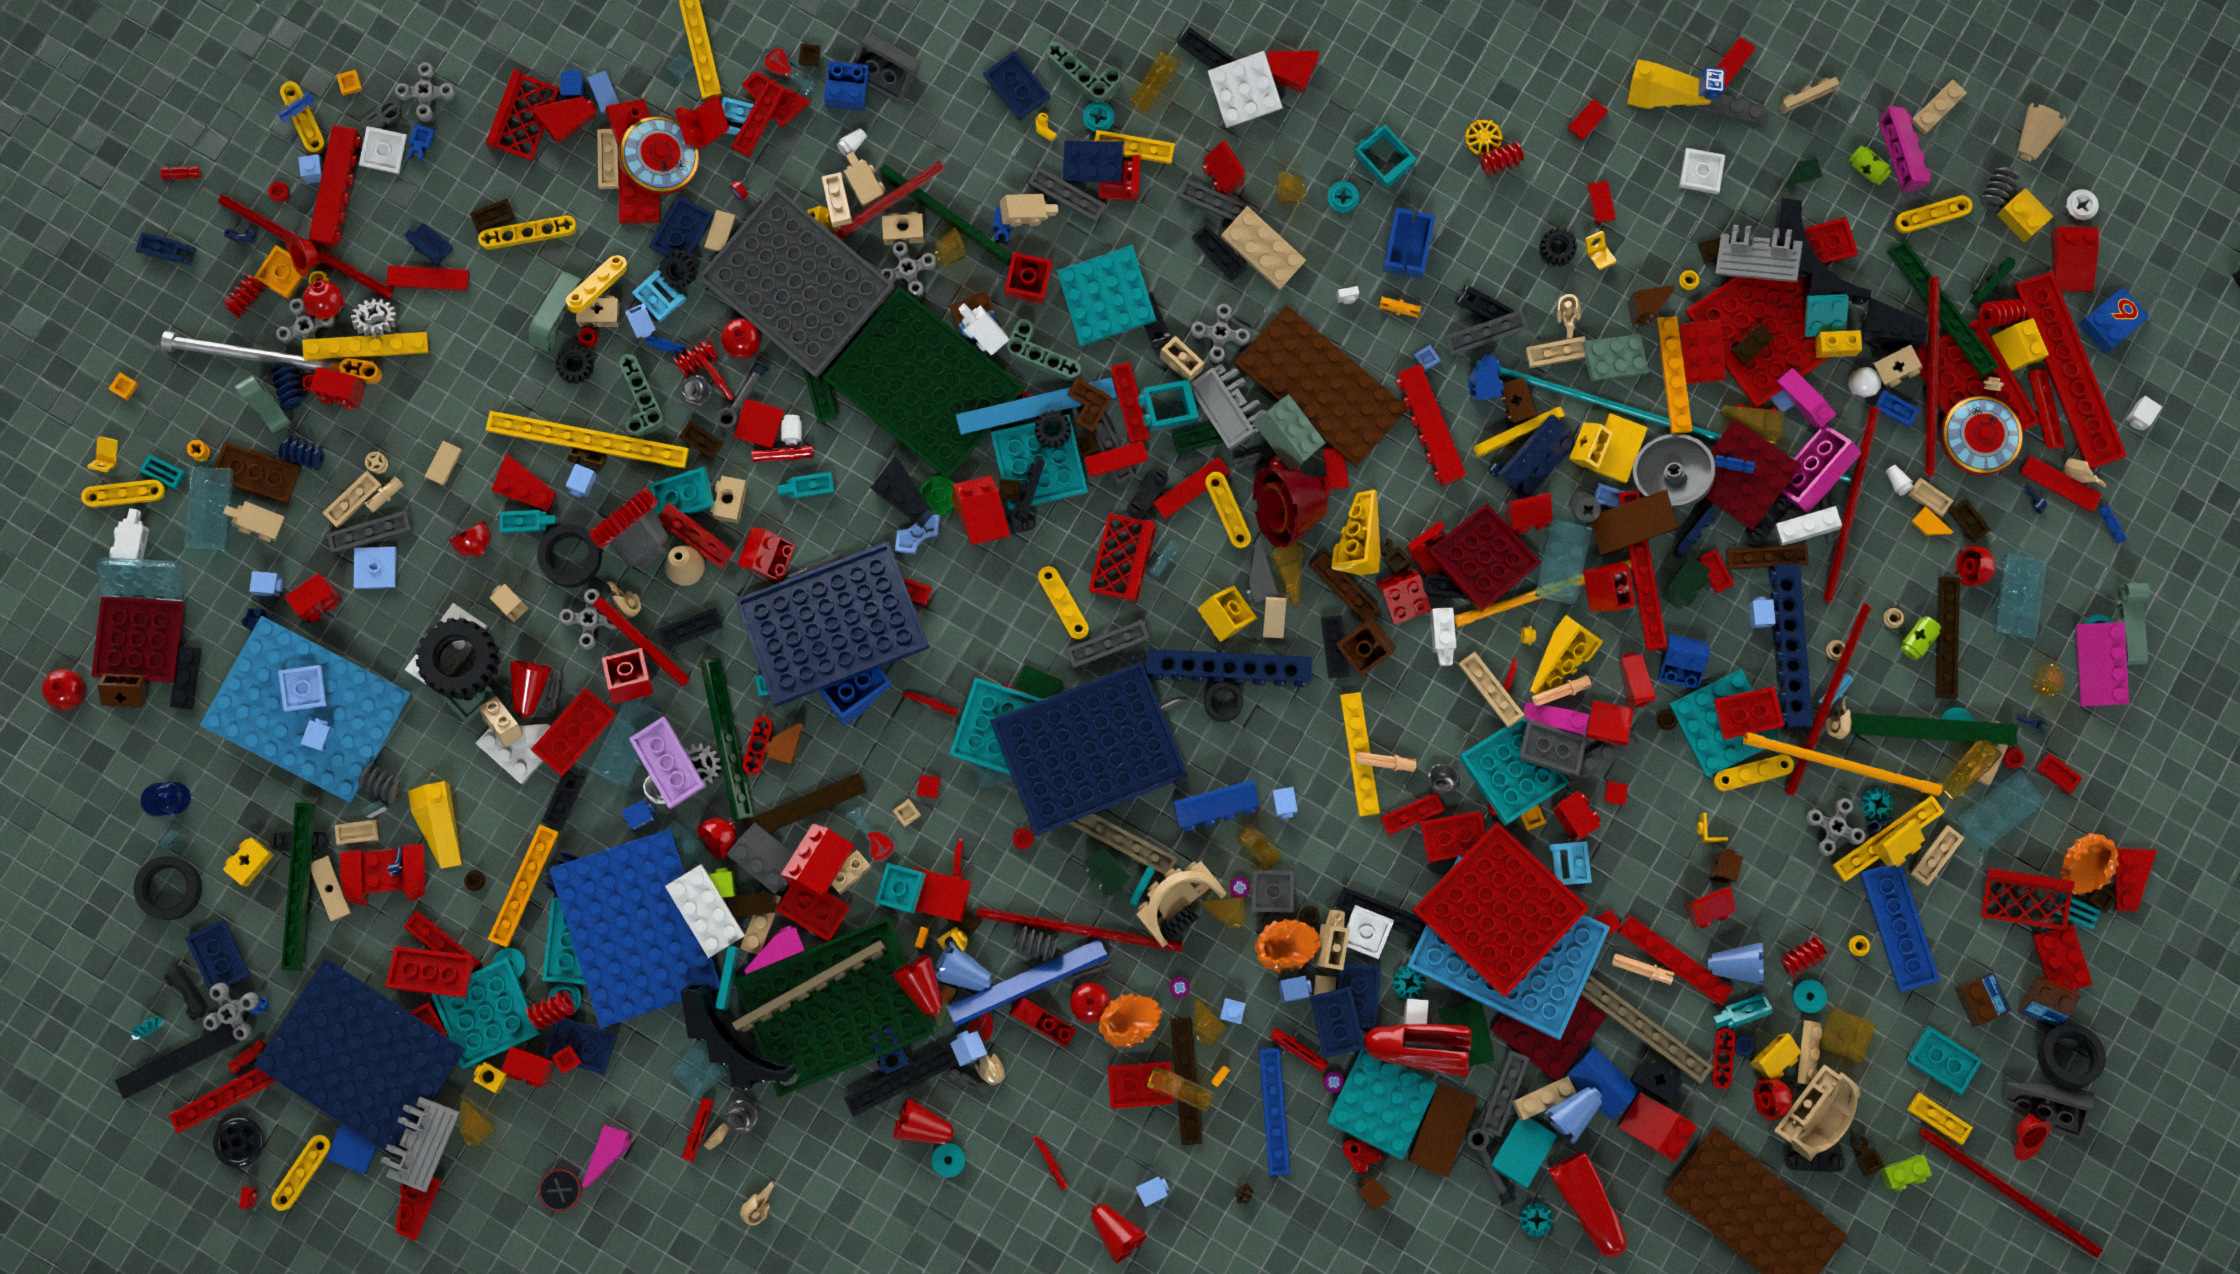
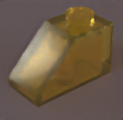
M1283 171L1279 172L1276 184L1277 203H1301L1302 196H1306V185L1302 184V177Z
M957 228L952 229L935 243L936 250L933 252L937 261H942L943 266L966 258L965 246Z
M2045 664L2039 668L2030 688L2047 697H2051L2063 690L2065 672L2061 671L2060 667L2055 664Z
M1249 823L1235 837L1243 849L1266 870H1270L1282 857L1263 833Z
M1243 898L1201 902V907L1222 925H1229V929L1241 928V924L1246 923Z
M1197 998L1194 1001V1032L1197 1034L1195 1039L1202 1046L1205 1044L1210 1046L1227 1027Z
M463 1099L460 1102V1133L464 1136L462 1139L470 1147L473 1145L480 1147L497 1128L468 1099Z

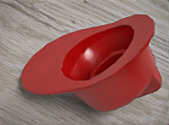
M290 230L284 231V242L291 256L294 268L301 276L308 275L309 269L319 264L315 245L307 239H299Z
M2028 1114L2016 1126L2015 1132L2018 1142L2014 1149V1156L2017 1160H2028L2038 1153L2052 1130L2049 1122H2042L2033 1114Z

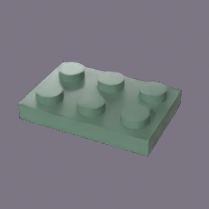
M1641 334L1589 340L1582 343L1591 382L1640 376L1649 373Z

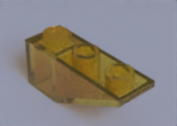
M1155 1067L1147 1085L1148 1088L1206 1113L1214 1095V1092L1171 1071Z

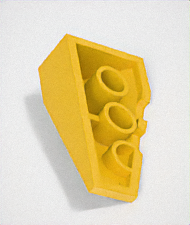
M1638 59L1632 77L1627 105L1652 109L1658 106L1672 107V105L1684 104L1686 106L1710 104L1711 100L1705 99L1704 96H1698L1699 78L1658 63Z
M1377 491L1358 492L1348 513L1350 517L1346 527H1343L1341 530L1342 536L1339 544L1336 543L1333 549L1331 568L1357 575L1379 573L1381 551Z
M1565 615L1553 632L1530 691L1534 694H1539L1561 686L1563 679L1568 674L1573 675L1577 671L1576 667L1583 661L1588 662L1593 657L1603 641Z
M443 781L423 785L408 791L411 813L440 868L444 869L462 865L450 784Z

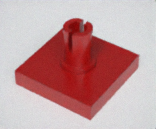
M644 99L609 105L605 108L617 145H620L624 133L633 123L650 116Z

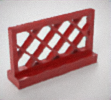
M513 69L488 134L486 147L496 148L532 162L544 132V127L542 125L540 127L539 121L533 115L532 109L547 103H555L560 88L521 74V71ZM523 82L532 83L535 90L524 94L522 89ZM545 89L553 91L552 98L543 101L540 91ZM537 93L541 102L530 106L526 97ZM524 98L528 108L518 112L515 103ZM530 111L534 120L523 124L519 115ZM517 116L521 126L511 130L508 121ZM536 124L539 132L530 137L526 127ZM523 129L527 139L516 142L512 133ZM510 135L514 144L508 147L501 145V139ZM529 142L532 147L530 155L522 153L519 146Z
M1111 513L1108 514L1089 592L1138 603L1157 530L1155 521H1143ZM1113 519L1121 521L1124 525L1123 528L1115 533L1111 529ZM1135 524L1142 525L1141 533L1133 537L1128 528ZM1127 530L1131 539L1120 544L1116 536ZM1115 538L1119 546L1108 552L1105 547L1106 543ZM1134 542L1137 547L1136 552L1128 556L1123 548ZM1122 550L1126 558L1116 564L1111 555ZM1109 557L1114 566L1103 571L1100 566L1101 562ZM1129 561L1132 566L1131 571L1123 576L1118 567ZM1117 569L1121 578L1110 583L1106 574ZM1104 576L1109 585L1103 589L1095 588L1096 581ZM1124 581L1127 586L1125 594L1117 593L1113 586Z
M1987 867L1981 917L2067 930L2072 890H2074L2075 885L2074 881ZM1991 881L2000 882L2004 890L1994 896L1990 891ZM2015 885H2020L2026 893L2015 899L2009 890ZM2026 887H2033L2029 891L2026 889ZM2037 888L2042 889L2047 895L2038 903L2030 894ZM2007 892L2013 899V902L2003 908L1997 898ZM2057 892L2067 893L2065 902L2058 906L2052 896ZM2028 895L2035 905L2024 911L2018 902ZM2050 899L2056 908L2046 915L2039 905ZM1995 900L2002 910L1995 915L1987 914L1988 904ZM2014 904L2023 912L2016 918L2010 917L2006 912ZM2037 907L2044 917L2038 921H2032L2027 913ZM2059 911L2063 916L2062 925L2053 924L2048 917ZM2023 916H2026V918H2027L2028 920L2020 919V918H2022Z

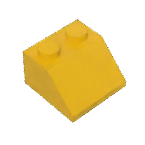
M2026 188L1996 214L2024 243L2054 217Z
M2034 318L2015 324L1991 336L2011 372L2040 362L2049 355Z
M1235 585L1211 596L1197 608L1220 642L1233 636L1257 619Z
M1913 818L1899 825L1872 849L1887 867L1894 865L1898 867L1906 861L1905 856L1908 853L1914 854L1922 847L1920 844L1925 839L1918 822Z
M1789 1033L1779 1034L1750 1064L1764 1079H1780L1784 1075L1783 1070L1787 1066H1793L1799 1060L1797 1056L1801 1051Z

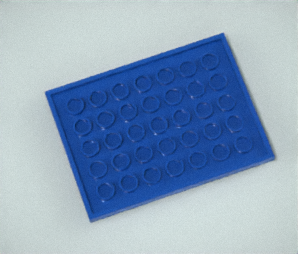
M670 829L549 868L600 1028L681 1002L680 991L691 983L709 984L711 991L719 989L720 982L712 957H707L665 887L684 875Z

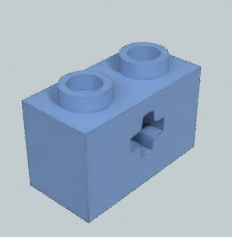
M1306 976L1278 982L1282 1003L1307 999L1310 997L1309 993L1312 992L1311 982L1306 980Z

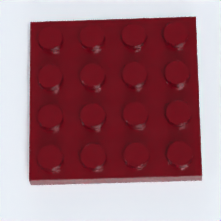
M1734 419L1710 452L1713 455L1714 461L1716 455H1720L1726 459L1730 457L1744 460L1743 462H1754V471L1750 474L1745 473L1744 470L1740 472L1725 469L1724 466L1722 468L1715 467L1716 476L1714 484L1704 498L1753 531L1797 473L1801 464Z
M1487 503L1427 551L1431 559L1481 613L1541 564V561Z
M101 596L91 677L101 679L104 673L145 675L146 682L175 683L185 602Z
M1580 995L1560 1040L1503 1013L1490 1030L1518 1053L1530 1058L1529 1061L1551 1079L1558 1081L1606 1019L1607 1015Z

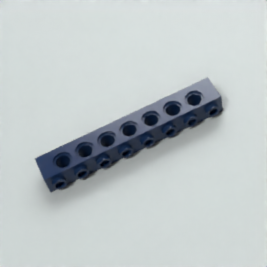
M1800 564L1775 565L1769 571V582L1773 586V591L1770 593V599L1774 602L1776 624L1773 638L1774 643H1777L1778 651L1775 652V661L1779 663L1777 683H1780L1781 691L1778 693V701L1782 704L1781 714L1784 729L1809 728L1813 726L1801 568ZM1781 582H1786L1789 585V591L1782 589ZM1783 602L1790 604V611L1783 608ZM1785 622L1791 623L1792 631L1785 629ZM1786 642H1791L1794 645V651H1789L1786 648ZM1788 662L1794 663L1796 667L1795 671H1790L1788 669ZM1790 682L1797 685L1796 692L1790 690ZM1791 702L1799 706L1798 712H1794L1791 709Z
M1148 649L1147 676H1151L1152 680H1163V677H1171L1172 681H1183V678H1192V682H1204V679H1212L1213 683L1233 680V684H1245V681H1253L1254 685H1265V682H1273L1274 686H1286V683H1293L1294 687H1306V684L1311 683L1312 657ZM1170 661L1173 664V668L1165 670L1162 667V663ZM1185 662H1191L1194 669L1185 671L1182 665ZM1211 663L1214 666V670L1206 672L1203 669V665ZM1231 664L1234 666L1235 671L1233 673H1226L1223 666ZM1252 665L1255 668V672L1247 674L1244 671V667ZM1272 666L1276 673L1274 675H1267L1264 668ZM1287 667H1293L1296 671V675H1286L1285 669Z

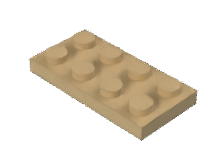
M1248 206L1220 235L1225 242L1278 290L1286 284L1306 261Z

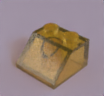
M1832 1009L1823 1029L1819 1048L1854 1064H1860L1863 1061L1877 1025L1856 1015Z

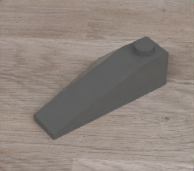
M2007 1082L2002 1100L2024 1113L2029 1112L2042 1122H2049L2051 1126L2055 1127V1131L2060 1134L2082 1140L2093 1108L2095 1093L2082 1089H2065L2053 1085Z

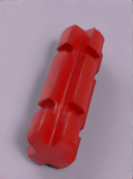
M198 166L190 168L172 167L171 169L166 167L160 169V176L164 180L171 179V177L173 179H190V177L195 179L201 177V169Z
M258 1040L253 1044L252 1048L250 1046L238 1055L236 1060L230 1061L227 1065L233 1073H237L242 1069V1065L245 1067L258 1057V1053L262 1054L266 1045L261 1040Z

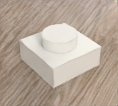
M1358 286L1339 289L1336 295L1338 303L1350 304L1355 302L1359 296Z

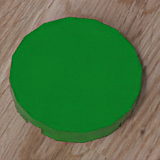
M942 475L926 479L919 490L934 514L940 516L949 514L955 509L952 502V489L955 482L950 478L947 480Z

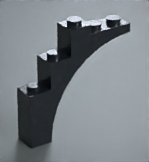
M1781 198L1777 204L1774 227L1780 231L1778 246L1785 245L1787 229L1792 230L1790 249H1793L1794 241H1803L1798 280L1808 278L1806 297L1847 294L1852 304H1866L1871 298L1872 290L1857 287L1842 280L1828 270L1812 250L1804 232L1802 201Z
M691 983L680 991L688 1038H694L697 1041L706 1040L710 1063L729 1066L732 1087H740L742 1090L751 1089L757 1082L776 1081V1083H785L796 1074L795 1065L781 1064L766 1059L750 1050L738 1040L720 1016L713 1001L709 984Z

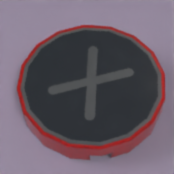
M555 1169L548 1172L542 1178L539 1185V1197L548 1209L566 1211L573 1208L579 1201L582 1194L581 1182L572 1171Z

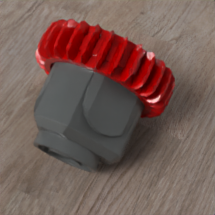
M648 488L641 490L589 532V536L599 548H604L607 544H610L627 566L635 567L639 564L644 569L670 548L666 542L669 535L662 527L663 523L651 510L658 504V500Z

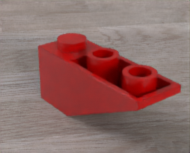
M1023 997L1016 999L1008 1013L1064 1047L1068 1046L1077 1030Z

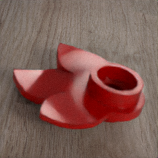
M1357 1138L1349 1139L1343 1144L1342 1151L1344 1156L1351 1161L1352 1168L1358 1173L1366 1174L1368 1164H1375L1383 1159L1379 1149ZM1351 1146L1356 1147V1153L1351 1152Z

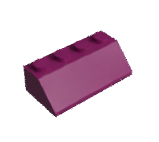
M1888 107L1878 122L1902 194L1923 189L1931 182V174L1929 169L1925 167L1924 153L1919 149L1918 135L1912 128V117L1907 113L1906 108Z
M1825 424L1794 458L1795 461L1801 464V467L1782 491L1781 495L1795 507L1809 514L1859 457L1861 452L1853 441Z
M2125 622L2076 625L2080 706L2129 704Z

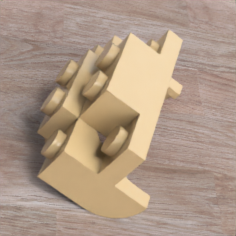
M1201 861L1199 863L1192 862L1185 868L1186 871H1182L1180 868L1175 871L1172 868L1164 875L1166 878L1160 884L1156 881L1148 888L1149 893L1147 897L1150 899L1149 904L1145 901L1137 908L1139 911L1136 914L1137 918L1162 948L1168 942L1162 936L1160 928L1178 912L1194 902L1209 888L1220 899L1227 895L1220 883ZM1190 883H1195L1197 887L1194 889ZM1157 912L1161 915L1160 918L1157 917Z
M1823 1065L1774 1132L1792 1144L1796 1152L1811 1162L1817 1153L1831 1148L1848 1130L1856 1112L1857 1100L1860 1097L1859 1087L1842 1072L1839 1075L1826 1065Z

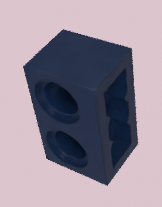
M893 1026L882 1030V1033L886 1036H890L894 1032ZM880 1031L876 1033L877 1039L881 1036ZM874 1034L869 1036L872 1042L875 1039ZM896 1034L891 1038L892 1043L890 1047L900 1043ZM877 1041L873 1045L876 1052H879L883 1049L878 1046ZM903 1047L878 1056L880 1060L876 1061L881 1073L885 1072L886 1075L910 1065ZM890 1055H896L898 1058V1064L894 1067H889L887 1064V1058Z

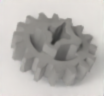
M372 299L371 303L365 300V305L358 304V309H353V315H351L353 328L357 329L358 334L364 332L365 337L372 334L373 338H375L378 333L384 336V331L391 332L390 327L396 326L395 321H397L394 307H391L389 302L384 304L382 299L379 302Z
M702 743L699 744V748L691 744L692 749L690 751L687 748L684 749L692 762L695 764L701 763L705 769L696 768L700 776L708 775L702 779L706 786L705 788H707V782L714 784L712 778L720 777L716 773L717 770H722V767L717 765V763L721 762L720 758H715L718 753L716 751L710 752L711 746L709 745L704 749ZM695 753H700L697 757H690ZM709 756L712 760V768L708 766Z

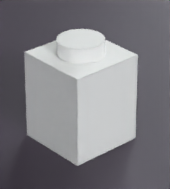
M2144 396L2138 400L2126 420L2135 429L2143 431L2152 424L2162 406Z
M1406 999L1404 1024H1427L1428 1000Z

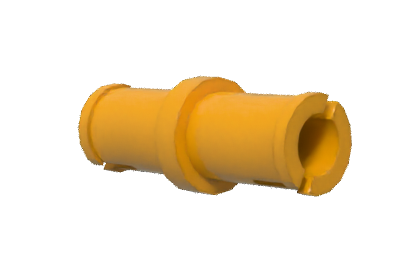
M1382 296L1379 309L1396 312V315L1404 314L1418 318L1421 306L1405 303L1401 299L1397 301Z

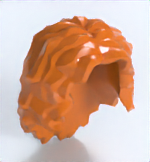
M2093 833L2076 839L2075 844L2067 849L2068 853L2064 856L2060 873L2062 879L2075 882L2072 894L2082 895V893H2092L2095 889H2102L2104 885L2110 883L2111 877L2116 874V867L2119 866L2117 860L2118 851L2115 843L2104 835Z
M1284 919L1280 922L1274 921L1270 926L1266 925L1264 931L1259 934L1254 950L1257 953L1258 961L1265 969L1274 970L1279 974L1282 971L1294 972V969H1301L1306 963H1309L1310 959L1315 958L1316 952L1321 947L1320 935L1315 931V928H1311L1304 922H1298V920L1290 921Z
M1133 993L1129 995L1121 994L1119 998L1114 1001L1111 1000L1108 1007L1104 1009L1103 1014L1100 1016L1099 1032L1104 1036L1105 1041L1111 1043L1113 1047L1131 1048L1133 1044L1143 1043L1144 1039L1149 1038L1152 1032L1156 1030L1155 1028L1159 1026V1020L1163 1013L1162 1009L1158 1008L1159 1003L1150 997L1134 996Z

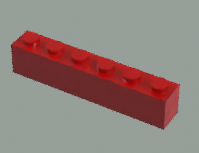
M332 125L308 237L309 241L314 245L337 249L338 243L342 240L341 227L346 221L345 208L350 202L349 189L354 183L353 170L358 164V148L362 145V136L356 128Z
M1420 364L1398 372L1397 379L1395 380L1397 389L1403 392L1405 397L1403 398V403L1412 414L1410 416L1411 423L1414 428L1417 427L1418 440L1421 446H1425L1427 451L1425 453L1426 460L1434 468L1433 476L1436 483H1440L1442 488L1463 480L1466 472L1422 365Z

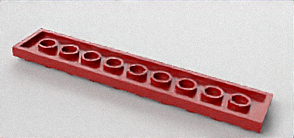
M2053 271L2016 283L2013 287L2018 299L2025 307V317L2027 320L2034 318L2049 355L2043 359V362L2083 461L2088 462L2089 468L2093 469L2127 457Z

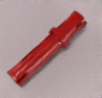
M790 445L787 448L752 450L751 456L753 463L791 460V462H794L796 459L814 458L813 445L803 447Z
M1275 1027L1269 1037L1283 1046L1286 1052H1292L1304 1062L1316 1068L1320 1073L1324 1071L1329 1063L1296 1041V1037H1290L1278 1029V1027ZM1282 1038H1284L1285 1040H1287L1288 1042H1290L1291 1044H1293L1294 1046H1296L1297 1049H1295L1294 1047H1292L1291 1045H1289L1288 1043H1286L1285 1041H1283ZM1300 1051L1305 1052L1316 1061L1311 1060L1310 1058L1302 1054Z
M702 1097L690 1135L686 1137L688 1141L681 1156L682 1159L695 1161L694 1159L699 1145L703 1142L701 1139L715 1101Z

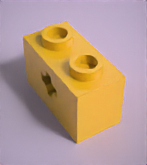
M1861 330L1820 332L1814 338L1816 358L1857 356L1862 351Z
M1584 422L1569 459L1582 468L1599 469L1613 432L1602 424Z
M251 837L245 839L240 844V850L235 856L231 855L226 860V866L223 868L228 875L245 887L253 881L274 856L258 840ZM246 857H248V860L250 861L248 865L244 860Z

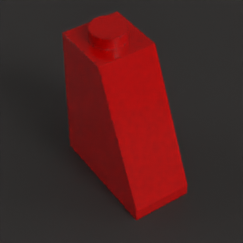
M1268 51L1266 57L1274 81L1304 93L1319 60L1320 52Z
M583 96L537 106L532 109L535 118L557 145H560L596 117L595 105L591 100L586 101Z
M1636 652L1624 654V658L1619 660V666L1628 708L1648 706L1656 700L1643 655H1636Z

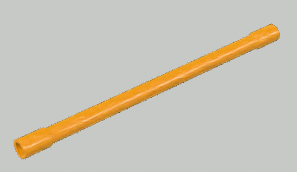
M1629 558L1620 561L1626 564L1631 570ZM1581 574L1491 604L1482 613L1476 609L1455 615L1454 624L1458 628L1473 623L1478 619L1584 585V576Z
M1746 732L1744 735L1743 744L1769 749L1876 778L1934 796H1940L1942 792L1941 784L1918 780L1767 739L1764 736Z

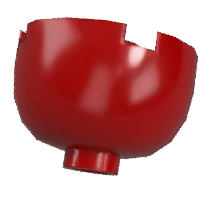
M315 281L303 293V307L309 317L312 315L316 319H327L339 313L338 309L341 306L345 307V299L341 290L330 281Z
M737 318L724 326L721 332V343L724 351L730 357L745 360L753 357L760 349L762 341L760 331L747 319Z
M483 520L448 541L461 556L468 557L474 555L477 558L486 553L485 548L490 544L491 533L486 522Z
M1966 546L1964 547L1966 548L1964 552L1960 551L1956 561L1957 574L1961 573V578L1963 579L1960 582L1965 586L1984 585L1994 576L1996 569L1994 556L1984 547Z
M59 669L46 676L42 683L41 692L44 700L51 707L69 711L83 702L87 687L79 674L71 670Z
M715 817L697 826L700 840L705 839L707 842L704 845L705 848L717 859L725 858L729 850L736 843V827L730 821L727 822L724 819Z
M1086 982L1074 989L1069 1004L1071 1012L1078 1020L1083 1023L1093 1024L1100 1022V1016L1103 1014L1104 1009L1108 1007L1111 999L1105 987L1099 983Z
M1766 1078L1757 1081L1755 1085L1758 1084L1757 1090L1753 1091V1097L1758 1113H1763L1766 1117L1763 1119L1766 1121L1783 1118L1792 1107L1794 1098L1792 1091L1779 1079Z

